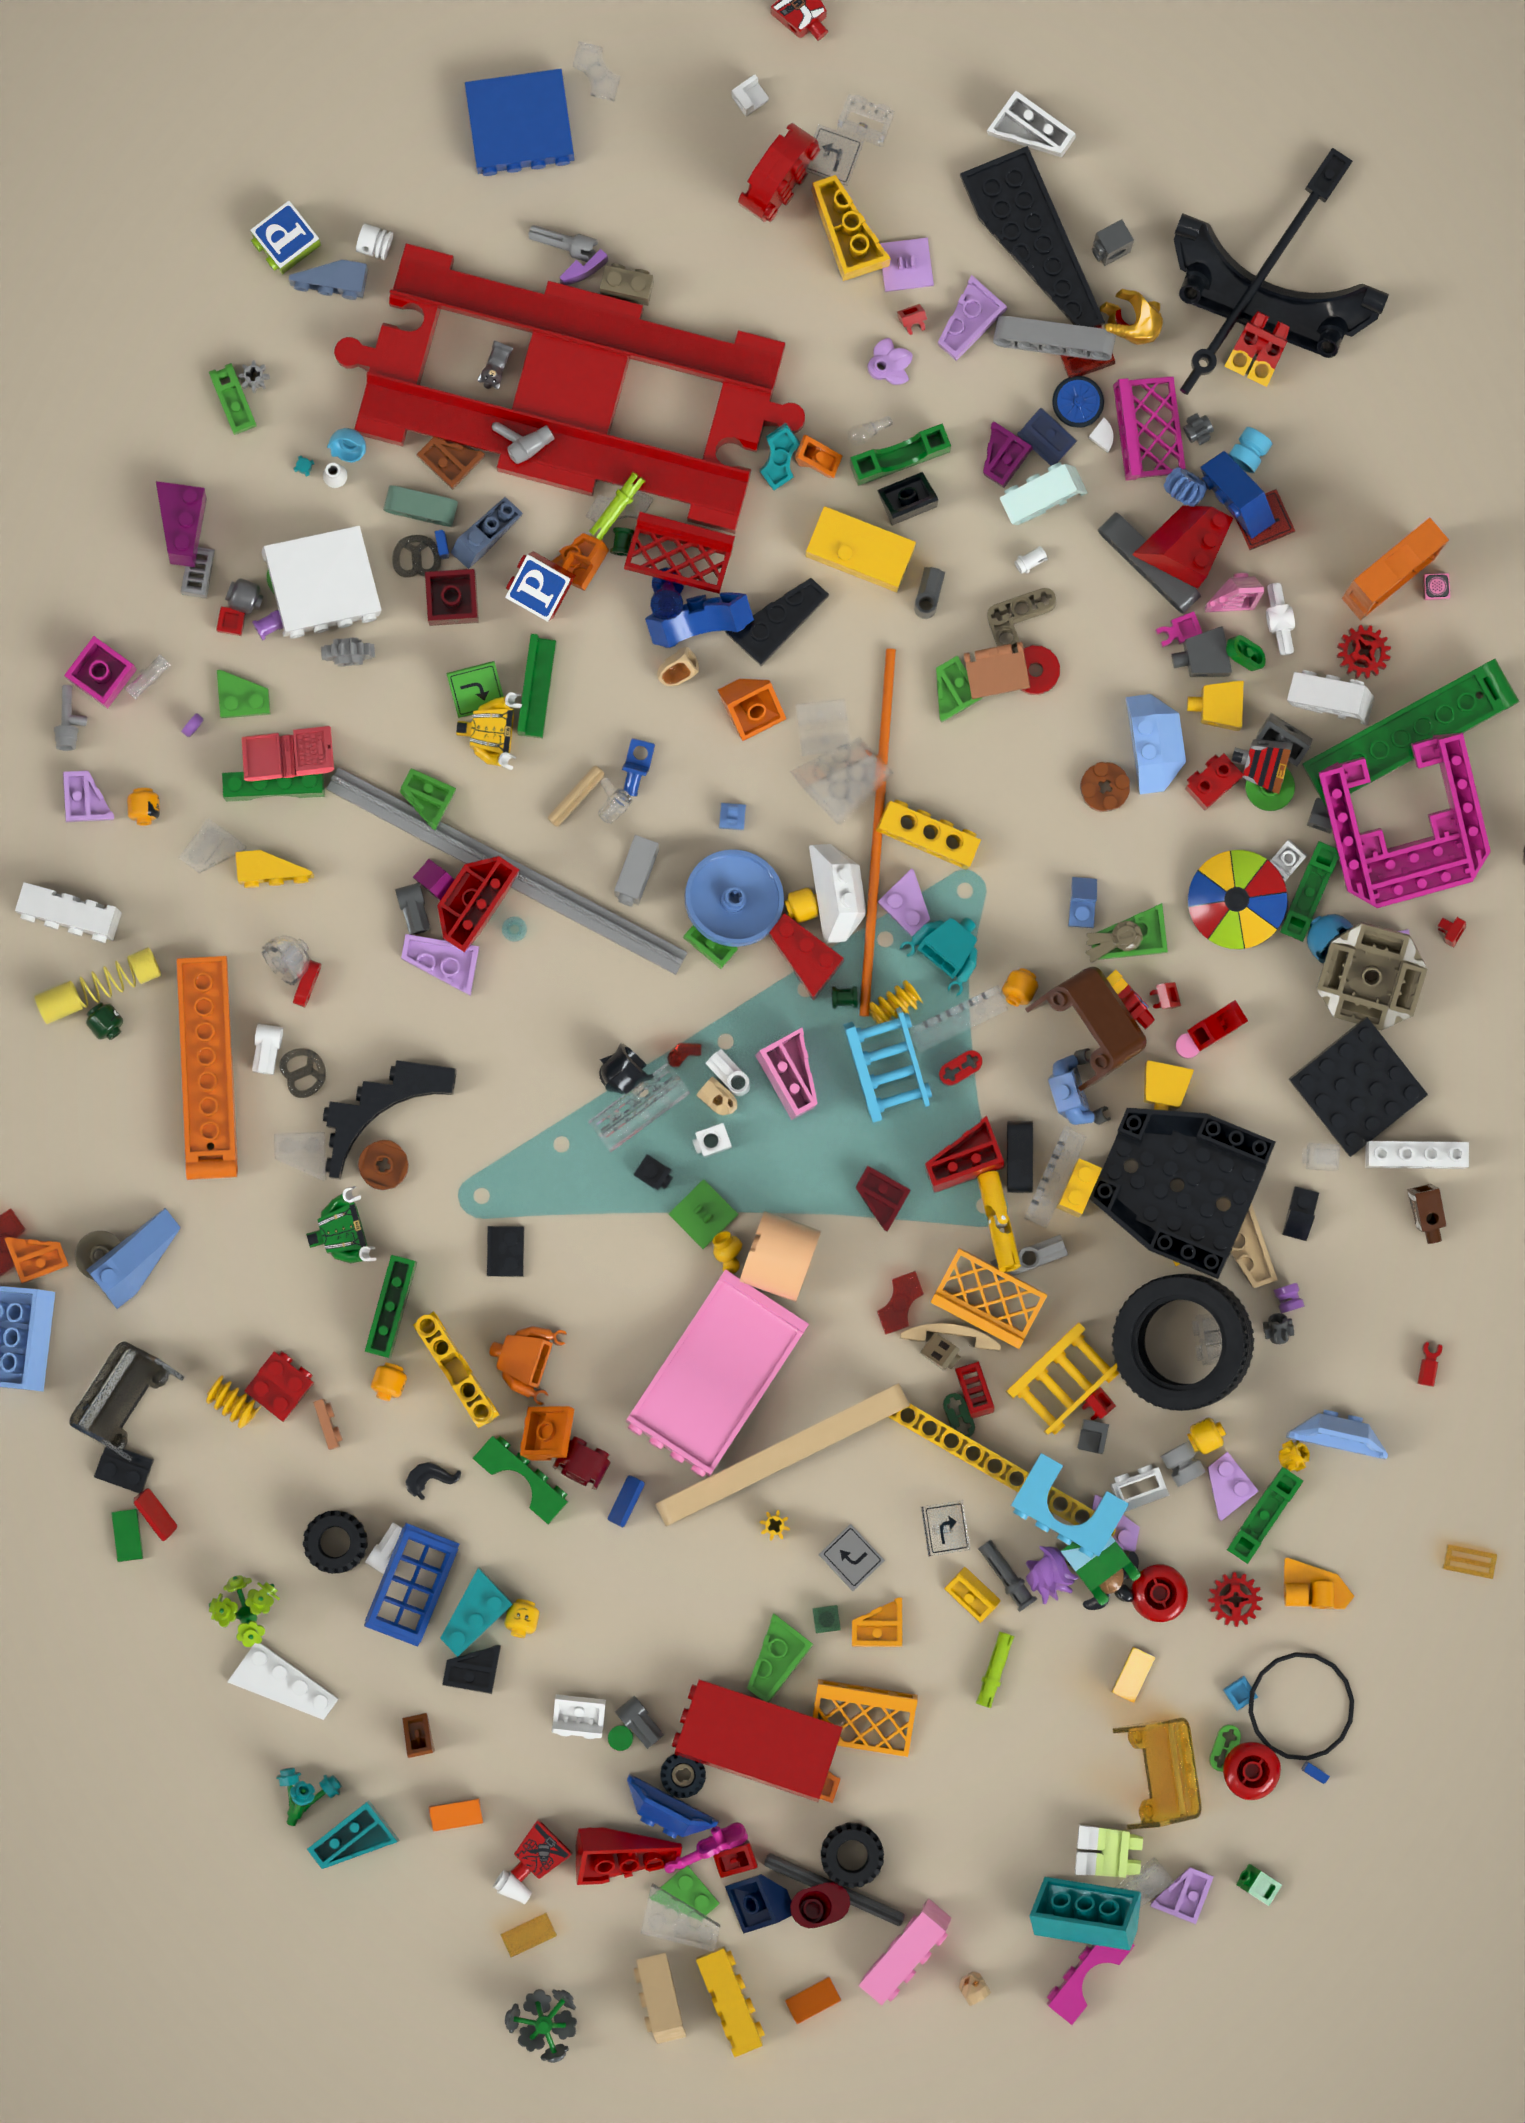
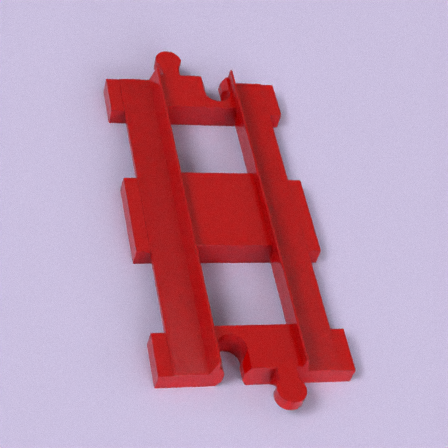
M407 243L405 244L394 287L389 291V306L420 312L424 316L422 325L417 330L404 331L395 325L383 323L375 348L362 345L359 340L353 337L342 338L335 346L334 354L340 366L346 369L360 367L368 371L367 384L354 428L364 437L403 447L407 430L500 454L497 465L498 472L592 497L597 480L623 487L631 473L635 472L638 474V477L633 484H636L640 477L646 481L638 491L691 504L687 522L735 534L751 476V469L722 464L716 457L718 449L724 444L733 443L745 450L757 452L764 426H777L779 428L787 423L795 434L805 424V413L800 405L789 402L781 405L771 402L785 350V342L739 330L734 344L641 320L643 305L552 281L547 282L545 293L542 294L452 270L454 263L453 255ZM441 309L532 333L512 409L420 385ZM630 359L723 383L703 459L609 435ZM499 422L521 436H526L547 425L554 436V440L545 445L528 460L517 464L509 457L507 447L513 442L493 431L492 424Z

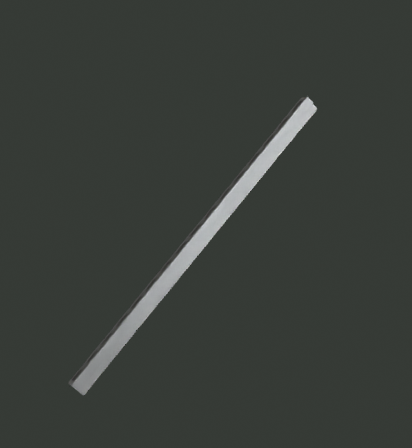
M339 767L335 774L332 775L327 790L465 864L500 856L520 869L511 886L512 889L675 975L677 974L687 955L686 951L441 821L436 830L432 829L412 806Z

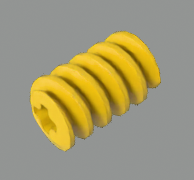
M904 980L902 982L904 989L896 985L894 987L895 995L887 991V1000L879 996V1006L874 1002L869 1003L871 1010L869 1013L876 1025L890 1021L892 1017L897 1019L898 1016L895 1008L901 1007L903 1013L909 1014V1006L917 1010L916 1001H920L923 1004L911 983Z
M221 1375L208 1391L206 1403L210 1404L216 1401L214 1409L218 1410L224 1407L222 1415L227 1416L231 1413L229 1421L233 1423L239 1419L237 1427L241 1429L249 1424L261 1406L254 1409V1399L246 1403L247 1394L245 1393L240 1397L237 1396L240 1388L236 1387L231 1391L230 1386L232 1382L228 1381L223 1385L222 1380L224 1376Z

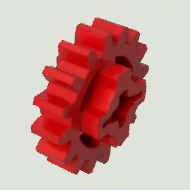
M1359 625L1357 632L1350 628L1348 631L1350 636L1343 634L1341 637L1345 643L1337 645V648L1342 650V652L1337 654V658H1343L1344 660L1340 667L1347 666L1346 674L1348 675L1352 671L1356 672V679L1361 674H1364L1365 679H1369L1371 672L1377 676L1379 674L1378 668L1382 670L1386 668V664L1383 661H1389L1391 656L1385 654V652L1391 650V646L1384 645L1388 638L1379 637L1381 634L1380 629L1376 633L1372 632L1371 625L1367 630H1364L1363 626ZM1362 636L1369 637L1373 641L1364 640ZM1352 642V646L1354 649L1353 652L1350 655H1348V646L1349 643ZM1361 648L1369 650L1367 657L1365 654H1359ZM1379 649L1380 657L1378 662L1376 663L1374 654L1375 651ZM1355 663L1363 664L1365 668L1358 667Z
M1232 1572L1230 1579L1226 1574H1223V1582L1215 1580L1214 1583L1217 1588L1209 1589V1592L1214 1594L1213 1598L1207 1599V1602L1214 1603V1606L1209 1610L1210 1612H1218L1216 1620H1220L1222 1617L1225 1618L1224 1625L1228 1626L1230 1621H1233L1234 1627H1238L1239 1621L1247 1625L1248 1617L1256 1618L1253 1613L1254 1610H1261V1607L1257 1605V1601H1262L1263 1597L1256 1595L1261 1589L1260 1587H1252L1255 1582L1254 1579H1250L1248 1582L1245 1581L1246 1574H1242L1240 1578H1237L1236 1572ZM1239 1583L1248 1588L1250 1591L1249 1595L1244 1594L1240 1590ZM1229 1584V1590L1225 1595H1219L1222 1588ZM1234 1592H1236L1238 1597L1246 1598V1600L1237 1602L1236 1607H1234L1232 1602L1224 1601V1599L1233 1597ZM1221 1604L1226 1605L1230 1609L1231 1616L1222 1611ZM1246 1604H1251L1248 1611L1241 1615V1609Z

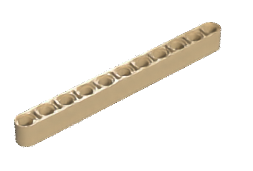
M898 1383L655 1505L665 1526H669L909 1407L910 1404Z

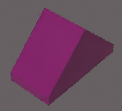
M430 859L413 876L418 883L439 901L454 881L445 870Z

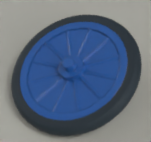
M1085 376L1068 377L1054 391L1052 399L1053 409L1056 416L1064 424L1076 428L1086 427L1100 417L1104 407V396L1098 384L1092 379Z

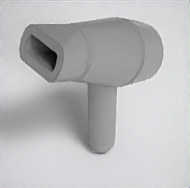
M499 422L492 424L493 431L513 442L507 447L509 457L517 464L528 460L545 445L554 440V436L547 425L526 436H521Z

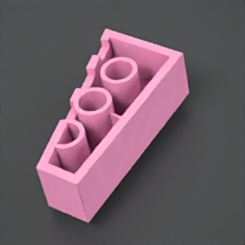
M928 1898L923 1904L919 1916H913L903 1930L904 1933L902 1935L899 1934L887 1949V1953H883L864 1975L859 1987L881 2005L887 1999L891 2002L900 1991L897 1987L903 1981L908 1983L914 1976L916 1971L913 1969L918 1963L923 1965L932 1954L929 1950L935 1944L939 1947L948 1936L946 1930L951 1917Z

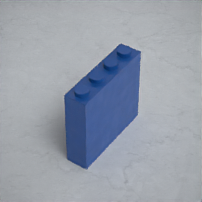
M562 69L465 82L478 174L493 176L497 174V171L507 170L508 173H515L521 171V168L542 169L547 164L555 163L556 166H565L570 164V161H575Z

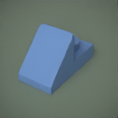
M1072 877L1068 927L1094 928L1097 879Z

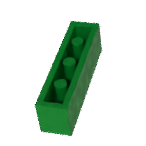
M391 1255L365 1352L391 1359L415 1273L416 1261Z

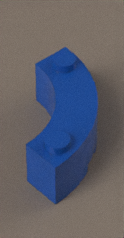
M722 592L720 597L708 599L706 595L686 599L687 604L672 608V605H668L645 618L652 643L665 648L674 647L680 641L707 632H739L754 620L747 595L733 592Z

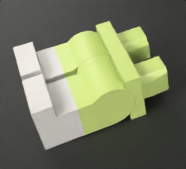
M1079 1824L1077 1848L1101 1850V1852L1077 1850L1075 1875L1126 1878V1875L1140 1874L1141 1860L1128 1859V1849L1142 1850L1143 1837L1130 1834L1129 1830Z

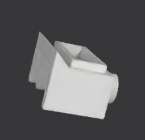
M1152 1464L1139 1468V1474L1129 1477V1474L1126 1473L1114 1478L1115 1483L1110 1484L1113 1494L1129 1503L1125 1512L1169 1496L1159 1467L1153 1468ZM1155 1475L1158 1488L1124 1500L1121 1487Z

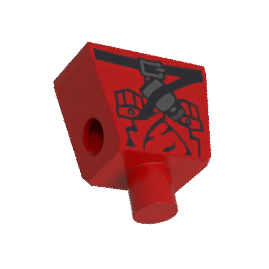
M538 1819L515 1851L514 1855L520 1862L511 1873L520 1882L531 1872L540 1879L569 1858L572 1852Z

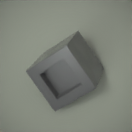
M1316 798L1307 826L1331 833L1332 827L1327 807H1325L1321 798Z
M1083 1419L1077 1448L1103 1454L1109 1424Z

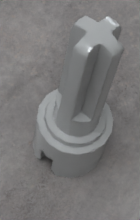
M535 225L531 226L529 230V239L569 251L572 258L588 262L596 254L592 248L598 244L597 239L581 234L571 237Z

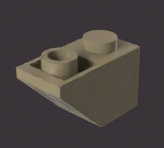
M936 1332L920 1352L921 1355L943 1371L947 1367L952 1369L961 1357L957 1354L960 1349Z

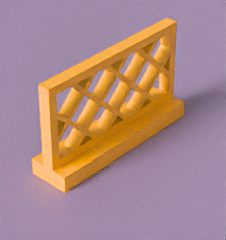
M959 1248L931 1303L1020 1349L1048 1294L1007 1272H1000L999 1268ZM960 1256L971 1261L973 1270L959 1273L957 1262ZM975 1263L982 1267L976 1268ZM953 1269H955L956 1275L950 1276ZM988 1269L993 1272L995 1281L982 1285L978 1272ZM974 1273L978 1286L965 1290L961 1277ZM997 1275L1003 1277L1004 1279L998 1280ZM958 1278L961 1288L960 1292L952 1294L943 1289L947 1281ZM1007 1281L1014 1283L1017 1293L1004 1297L1000 1283ZM997 1285L1000 1298L987 1302L983 1288ZM1019 1286L1024 1288L1025 1291L1021 1292ZM980 1290L984 1303L978 1305L969 1303L966 1293ZM1033 1293L1039 1296L1040 1299L1036 1306L1026 1308L1022 1295ZM963 1295L964 1300L959 1298L958 1296ZM1019 1296L1022 1310L1009 1313L1005 1300ZM1002 1301L1006 1315L993 1316L988 1305ZM985 1306L986 1311H984V1310H982V1309H980V1308ZM1033 1311L1032 1314H1031V1316H1030V1318H1029L1027 1312ZM1024 1313L1027 1324L1023 1331L1013 1326L1012 1316Z
M818 1679L812 1717L818 1718L819 1712L822 1716L820 1720L831 1723L828 1719L837 1711L842 1713L847 1722L841 1725V1727L844 1729L850 1725L858 1736L851 1741L843 1740L840 1736L837 1746L908 1757L918 1695ZM820 1699H831L836 1708L825 1715L819 1707ZM849 1703H856L861 1712L850 1719L842 1708ZM873 1707H881L886 1716L875 1723L867 1712ZM898 1711L910 1712L909 1721L901 1727L892 1717ZM862 1715H865L872 1726L860 1733L853 1722ZM889 1718L897 1730L885 1737L878 1726ZM907 1727V1733L905 1735V1733L902 1730ZM873 1729L882 1738L875 1745L868 1744L863 1737ZM900 1733L905 1740L904 1750L893 1748L888 1740Z

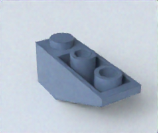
M339 260L289 275V282L298 291L307 292L308 289L318 290V293L322 295L332 296L333 293L342 294V297L345 299L356 300L357 297L363 298L368 267L365 263Z
M504 497L457 539L451 554L469 569L493 547L523 513Z

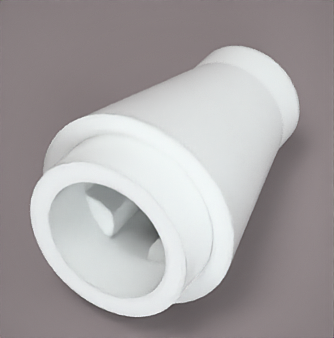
M330 463L323 472V480L329 487H341L347 480V471L342 465ZM338 470L335 475L330 474L331 471Z
M503 1870L493 1885L498 1894L520 1901L523 1904L528 1901L532 1894V1891L520 1882L511 1871L508 1873Z

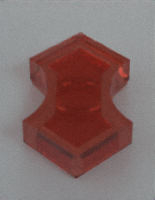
M12 1208L0 1215V1277L15 1267L4 1238L12 1237L18 1239L26 1230Z
M916 1271L892 1279V1297L885 1307L877 1311L885 1335L909 1327L907 1317L909 1308L915 1299L924 1295Z

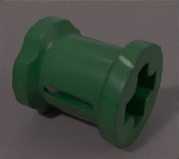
M615 527L613 528V533H615L613 548H610V553L618 556H627L634 530Z
M832 986V1009H836L837 1006H853V1008H857V986L846 989H837L836 986Z

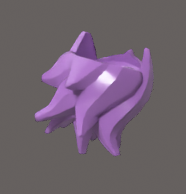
M1040 1546L1039 1548L1044 1552L1043 1558L1040 1561L1028 1560L1026 1562L1030 1570L1026 1580L1033 1592L1038 1590L1042 1596L1043 1604H1046L1049 1595L1058 1601L1056 1590L1072 1593L1073 1590L1068 1585H1072L1074 1580L1079 1577L1070 1572L1066 1558L1060 1552V1549Z

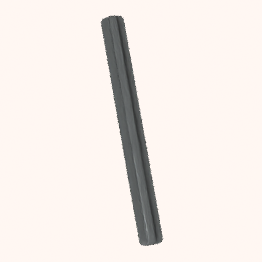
M768 1854L764 1862L765 1867L810 1887L829 1882L835 1883L773 1854ZM843 1886L850 1897V1905L894 1925L900 1926L905 1917L904 1913Z

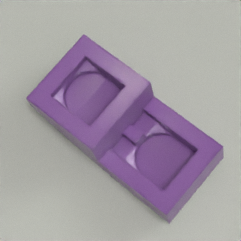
M600 249L584 266L576 260L560 276V283L568 286L588 278L608 262V255Z

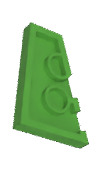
M1162 903L1124 920L1132 921L1141 928L1143 939L1137 949L1125 952L1116 947L1098 960L1167 953ZM1118 923L1096 933H1112ZM1100 944L1091 945V947L1094 948L1096 946H1099Z
M774 1613L747 1687L758 1698L766 1702L772 1700L814 1645Z

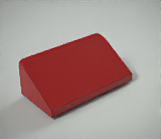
M146 1488L134 1497L133 1504L161 1541L167 1540L177 1529V1524L149 1488Z

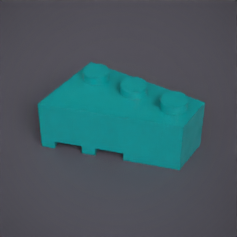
M480 1567L475 1572L440 1638L457 1657L513 1605V1602Z
M367 1801L307 1848V1850L321 1869L397 1843L400 1840L372 1803Z

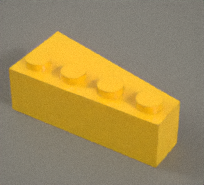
M834 175L812 182L811 191L842 280L846 281L888 267L891 258L880 245L878 238L853 204V200L837 176Z
M723 1946L697 1957L696 1962L707 1990L712 1996L711 1999L716 2013L721 2019L726 2038L731 2043V2051L734 2058L763 2046L761 2037L765 2036L760 2021L755 2023L751 2013L756 2011L750 1997L745 1999L742 1989L746 1988L741 1974L736 1975L732 1966L736 1965L731 1950L726 1952Z

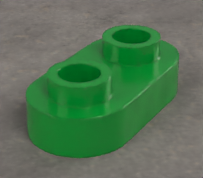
M1242 635L1228 639L1226 652L1232 660L1250 671H1256L1265 666L1266 658L1260 646Z

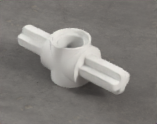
M1272 583L1267 586L1271 606L1266 610L1267 625L1269 631L1272 634H1276L1280 655H1289L1294 653L1290 632L1295 628L1294 613L1292 607L1285 604L1282 585L1280 583Z

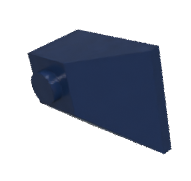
M762 1874L725 1886L743 1934L776 1924L792 1916L790 1909L792 1900L787 1889Z

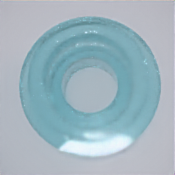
M510 917L503 923L502 933L507 940L517 942L525 937L527 926L521 918ZM513 925L519 927V932L516 934L510 932V928Z

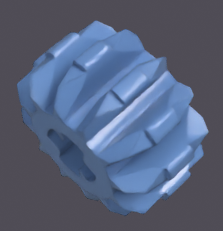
M1178 467L1168 474L1164 483L1165 490L1171 497L1182 502L1184 505L1192 507L1202 501L1207 490L1204 481L1200 480V477Z

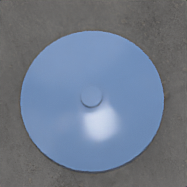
M723 850L707 856L693 869L685 888V908L692 924L703 936L724 946H747L762 940L779 921L784 907V891L775 870L759 856L742 850Z

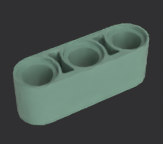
M391 485L388 488L383 510L398 516L452 527L458 502L450 498Z

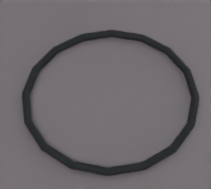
M1294 1652L1274 1659L1259 1673L1250 1690L1248 1713L1255 1734L1264 1745L1286 1759L1308 1761L1328 1754L1344 1740L1353 1722L1354 1697L1348 1679L1334 1663L1317 1654ZM1294 1657L1314 1658L1332 1667L1344 1682L1350 1700L1348 1721L1340 1737L1326 1750L1308 1756L1287 1754L1272 1746L1259 1731L1253 1713L1255 1691L1263 1675L1277 1663Z

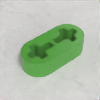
M1224 1725L1219 1729L1209 1756V1762L1213 1769L1223 1772L1224 1764L1221 1767H1217V1761L1214 1760V1757L1220 1756L1222 1750L1225 1749L1224 1758H1226L1227 1754L1235 1746L1239 1745L1241 1734L1237 1727ZM1232 1729L1236 1739L1230 1740L1228 1747H1225L1226 1738L1222 1736L1223 1732H1229Z

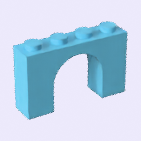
M1041 1453L1011 1504L1015 1508L1013 1513L1025 1520L1028 1516L1037 1520L1035 1526L1047 1533L1050 1529L1059 1533L1057 1538L1068 1545L1072 1541L1080 1545L1079 1551L1090 1558L1094 1554L1100 1556L1129 1503L1106 1491L1095 1512L1086 1522L1073 1526L1060 1523L1050 1513L1047 1497L1063 1465Z

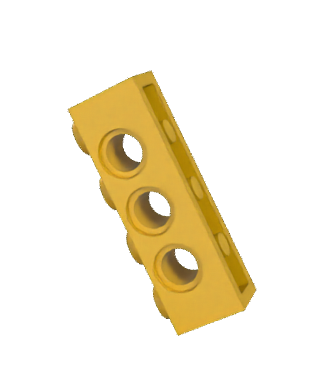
M895 799L894 802L889 801L886 804L876 828L877 832L965 870L971 866L981 839L976 838V833L967 829L957 830L953 828V823L944 819H940V821L930 818L931 814L920 809H917V812L908 808L907 803ZM901 818H909L912 821V828H903ZM925 827H930L934 830V839H928L924 836L923 830ZM947 837H953L957 840L958 846L956 849H951L947 846Z

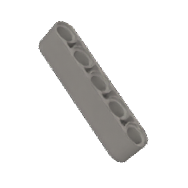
M1000 316L997 319L993 342L997 346L1107 361L1112 358L1116 335L1102 328Z

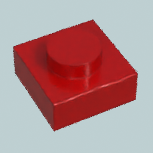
M221 606L216 631L242 636L246 614Z

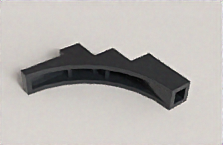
M396 1060V1065L391 1066L389 1080L393 1081V1085L363 1081L362 1087L358 1086L356 1101H360V1105L330 1101L329 1107H325L323 1113V1121L327 1122L326 1126L336 1129L335 1133H331L329 1147L333 1148L332 1158L328 1157L325 1171L329 1172V1177L341 1180L345 1161L354 1142L365 1127L379 1114L398 1103L414 1097L433 1094L453 1095L457 1074L456 1068Z

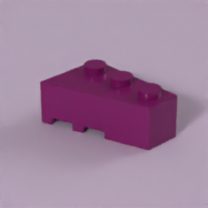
M156 481L170 564L195 567L207 501L205 488Z

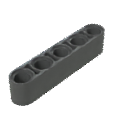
M1117 512L1098 529L1099 534L1180 613L1184 614L1201 597L1195 587L1133 556V553L1147 540Z

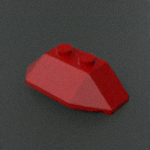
M500 856L465 864L437 905L443 939L465 953L481 934L507 895L520 869Z

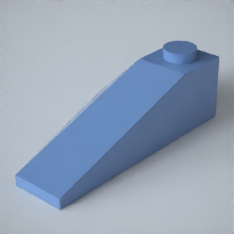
M164 1208L86 1269V1271L115 1308L118 1309L137 1294L181 1227L167 1209Z

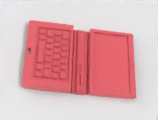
M331 727L293 730L294 735H283L281 737L279 733L242 737L244 780L260 781L332 772L334 770Z

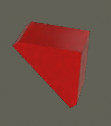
M750 1841L713 1855L720 1878L758 1868Z

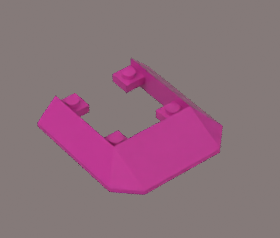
M1463 733L1433 735V738L1411 743L1418 769L1439 763L1450 808L1428 814L1433 836L1395 847H1386L1381 828L1359 834L1349 788L1371 782L1364 757L1343 763L1336 762L1318 772L1348 892L1376 908H1381L1473 882L1491 850Z

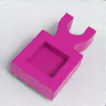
M1194 611L1172 619L1170 621L1172 627L1163 626L1155 630L1157 635L1161 633L1168 635V639L1161 642L1162 648L1170 645L1174 639H1177L1179 644H1182L1186 639L1203 633Z

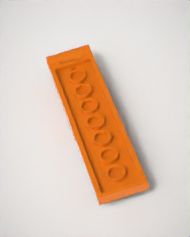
M227 956L178 958L177 980L187 1180L237 1177L238 1159ZM210 1144H214V1148L212 1150H209L208 1148Z

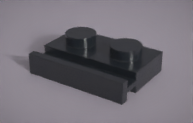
M488 1226L487 1277H524V1227Z
M106 1443L94 1478L140 1494L144 1490L154 1459Z

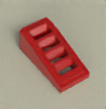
M979 1361L955 1368L970 1417L975 1419L993 1413L994 1404ZM977 1372L978 1376L964 1380L963 1376ZM980 1382L979 1386L967 1389V1385ZM980 1392H983L984 1394L979 1397H975L972 1399L970 1398V1395H974ZM986 1402L984 1405L973 1407V1405Z

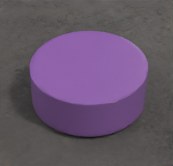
M196 713L181 732L187 737H191L202 724L204 718Z

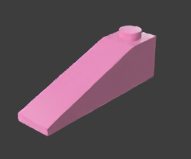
M1248 573L1234 574V577L1229 578L1205 606V613L1254 610L1264 593V587L1255 576L1248 577Z

